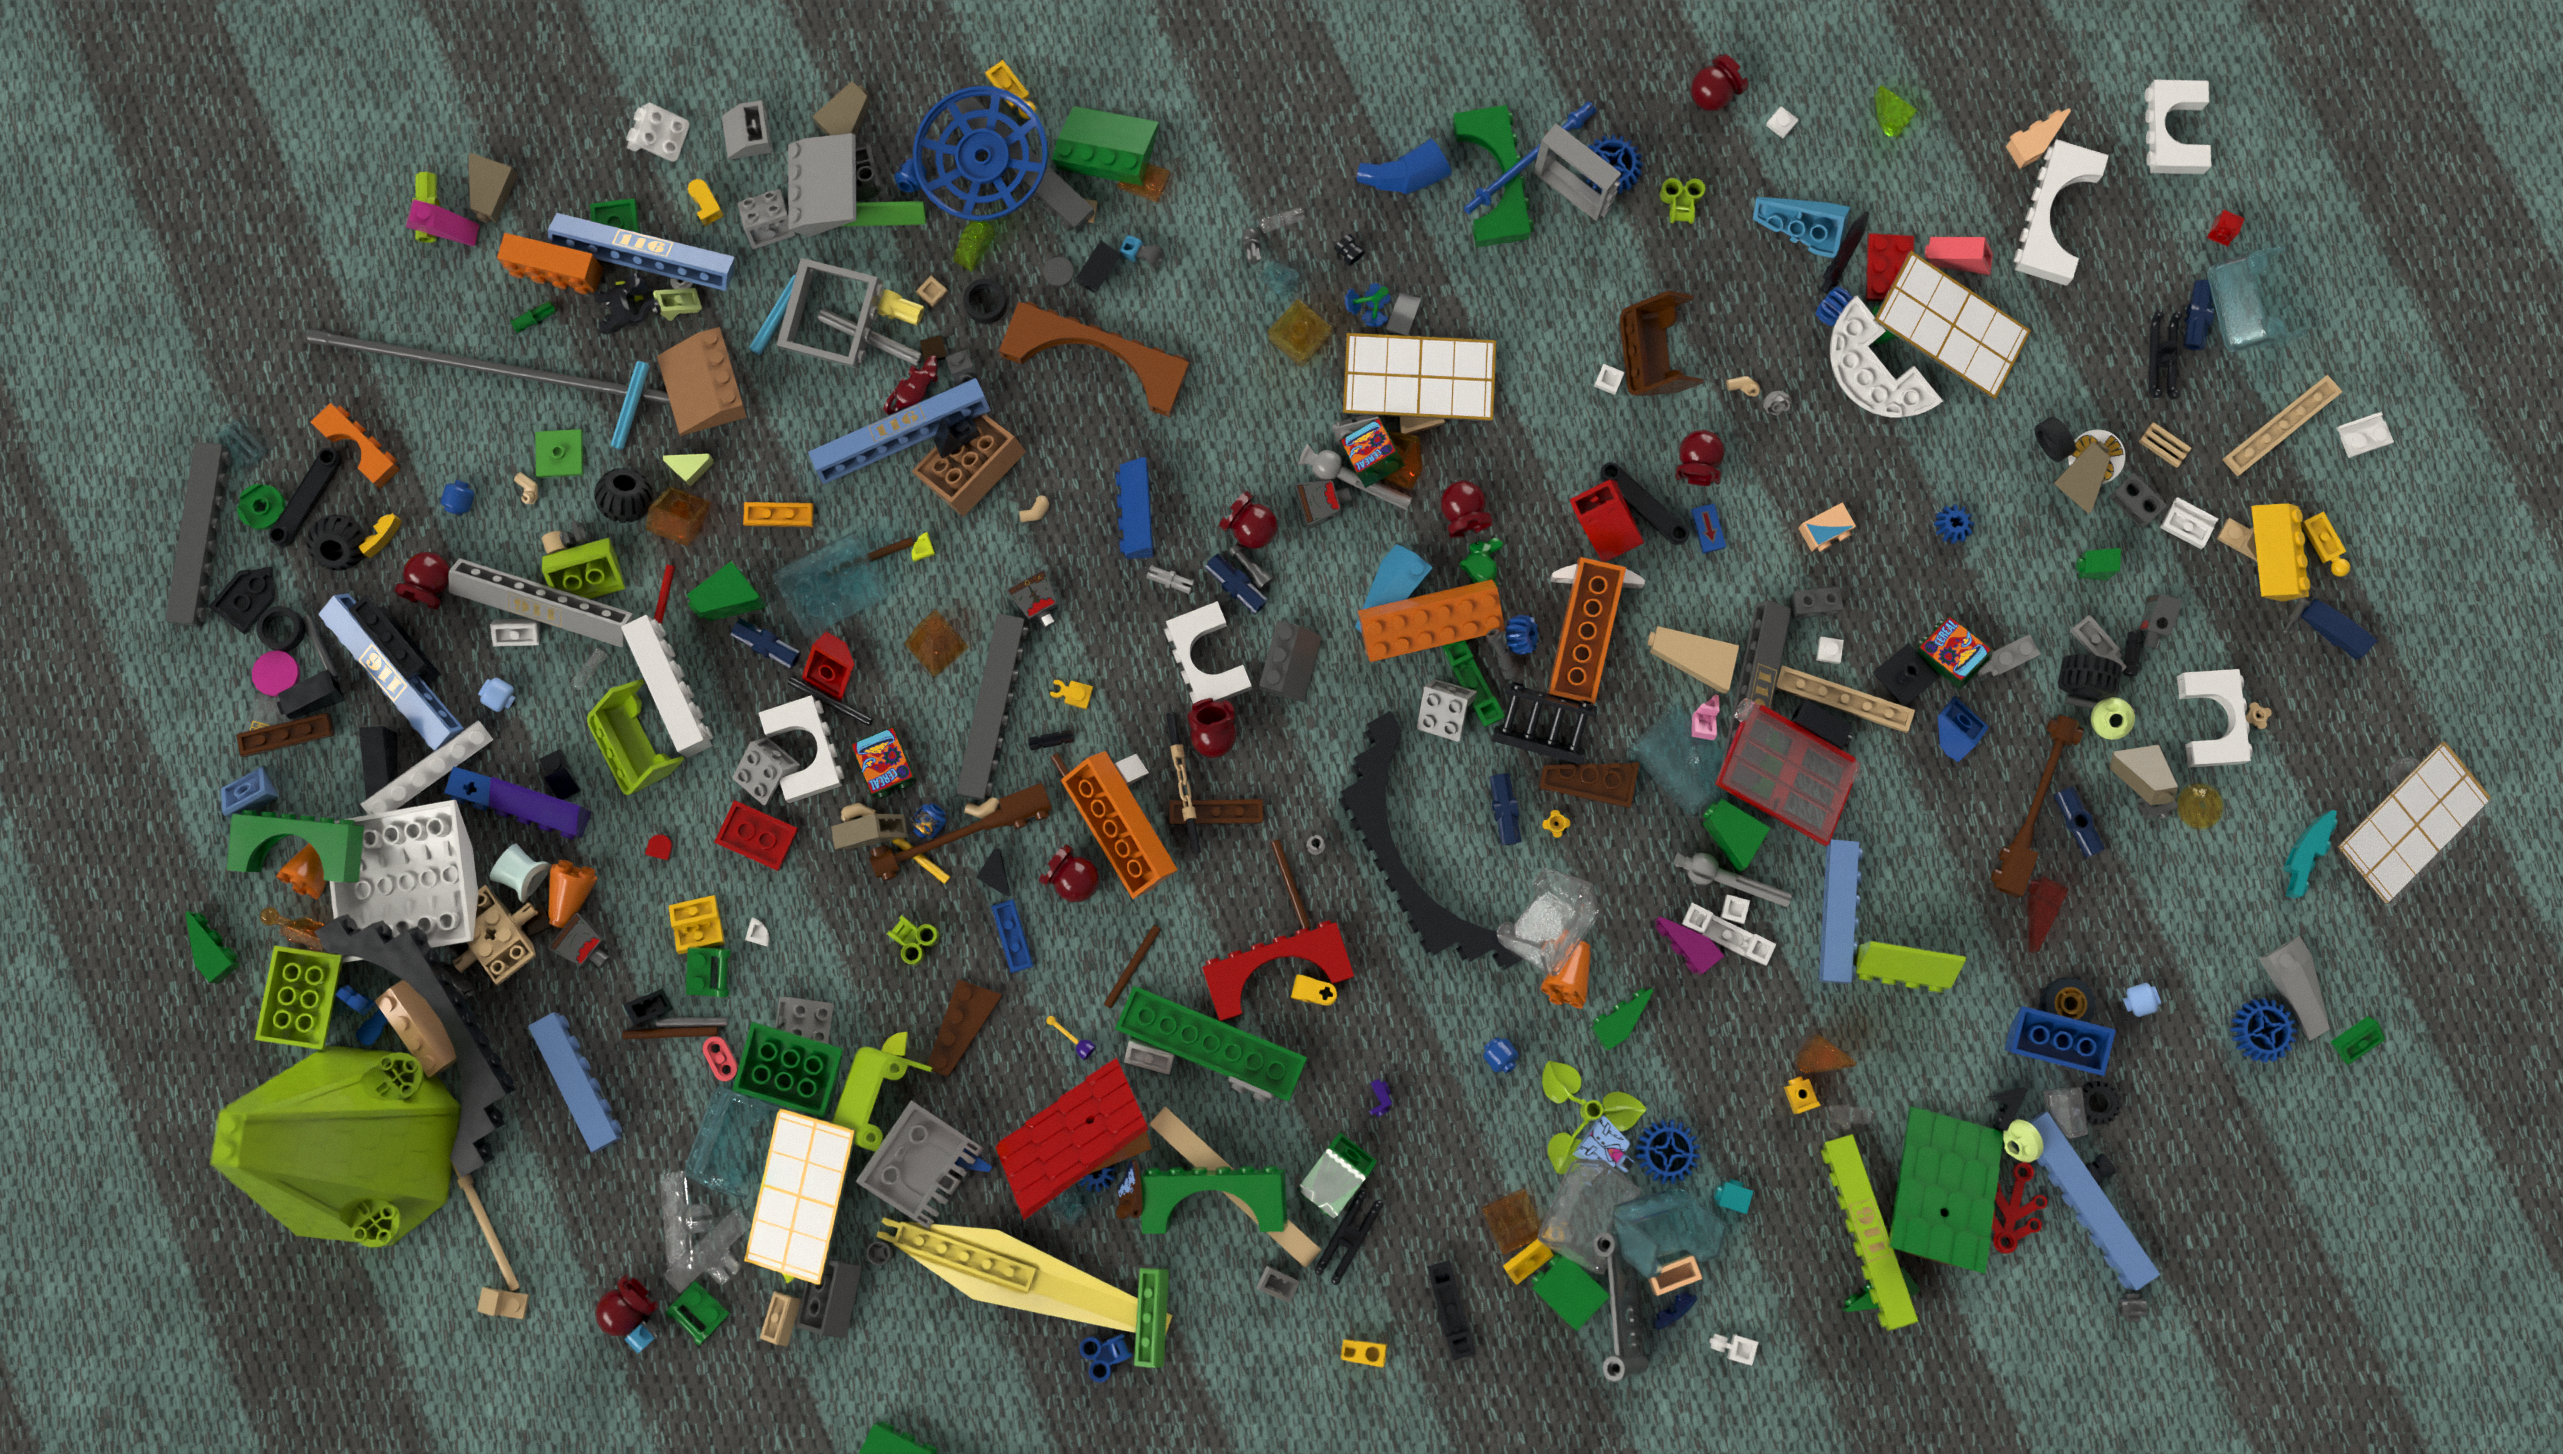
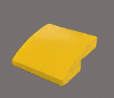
M715 895L668 905L671 927L674 930L676 952L679 955L688 953V947L711 948L725 944Z

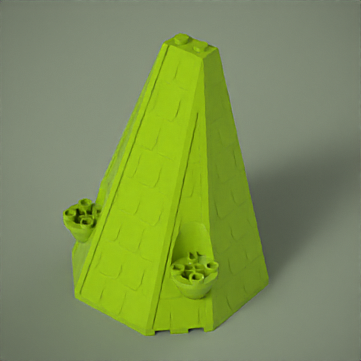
M326 1045L324 1050L316 1051L219 1111L211 1164L296 1236L359 1242L367 1247L393 1246L403 1236L415 1229L427 1217L448 1202L453 1168L450 1155L458 1134L462 1107L449 1093L439 1076L434 1075L428 1078L420 1062L410 1053Z

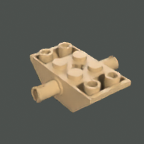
M484 885L478 890L473 941L467 942L469 949L453 960L452 963L462 973L479 960L491 979L498 986L536 956L533 943L522 929V925L537 915V910H535V907L530 902H527L525 906L512 915L489 887Z

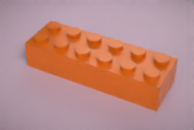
M1583 557L1578 558L1547 691L1548 694L1578 701L1587 700L1595 704L1626 567Z
M1492 579L1357 611L1366 655L1370 662L1485 636L1492 629H1499L1500 632L1505 631L1498 589Z
M1106 751L1088 757L1061 779V782L1132 899L1151 891L1178 871Z

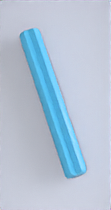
M796 275L792 276L751 343L749 349L753 353L761 355L785 316Z
M636 362L611 442V446L614 448L624 449L650 367L648 363Z

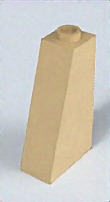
M1657 626L1654 632H1650L1647 645L1651 646L1650 653L1721 693L1726 694L1729 691L1739 645Z

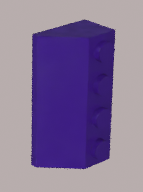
M494 777L490 780L489 807L496 809L494 814L508 818L509 814L517 816L516 821L526 825H530L531 821L538 823L539 829L552 833L553 829L561 831L560 836L574 840L575 836L582 838L591 811L579 805Z

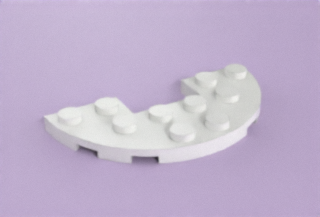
M1855 296L1839 315L1830 341L1832 370L1844 393L1865 410L1887 417L1918 415L1943 402L1915 366L1909 368L1896 380L1868 347L1886 330L1875 320L1873 314L1860 298Z

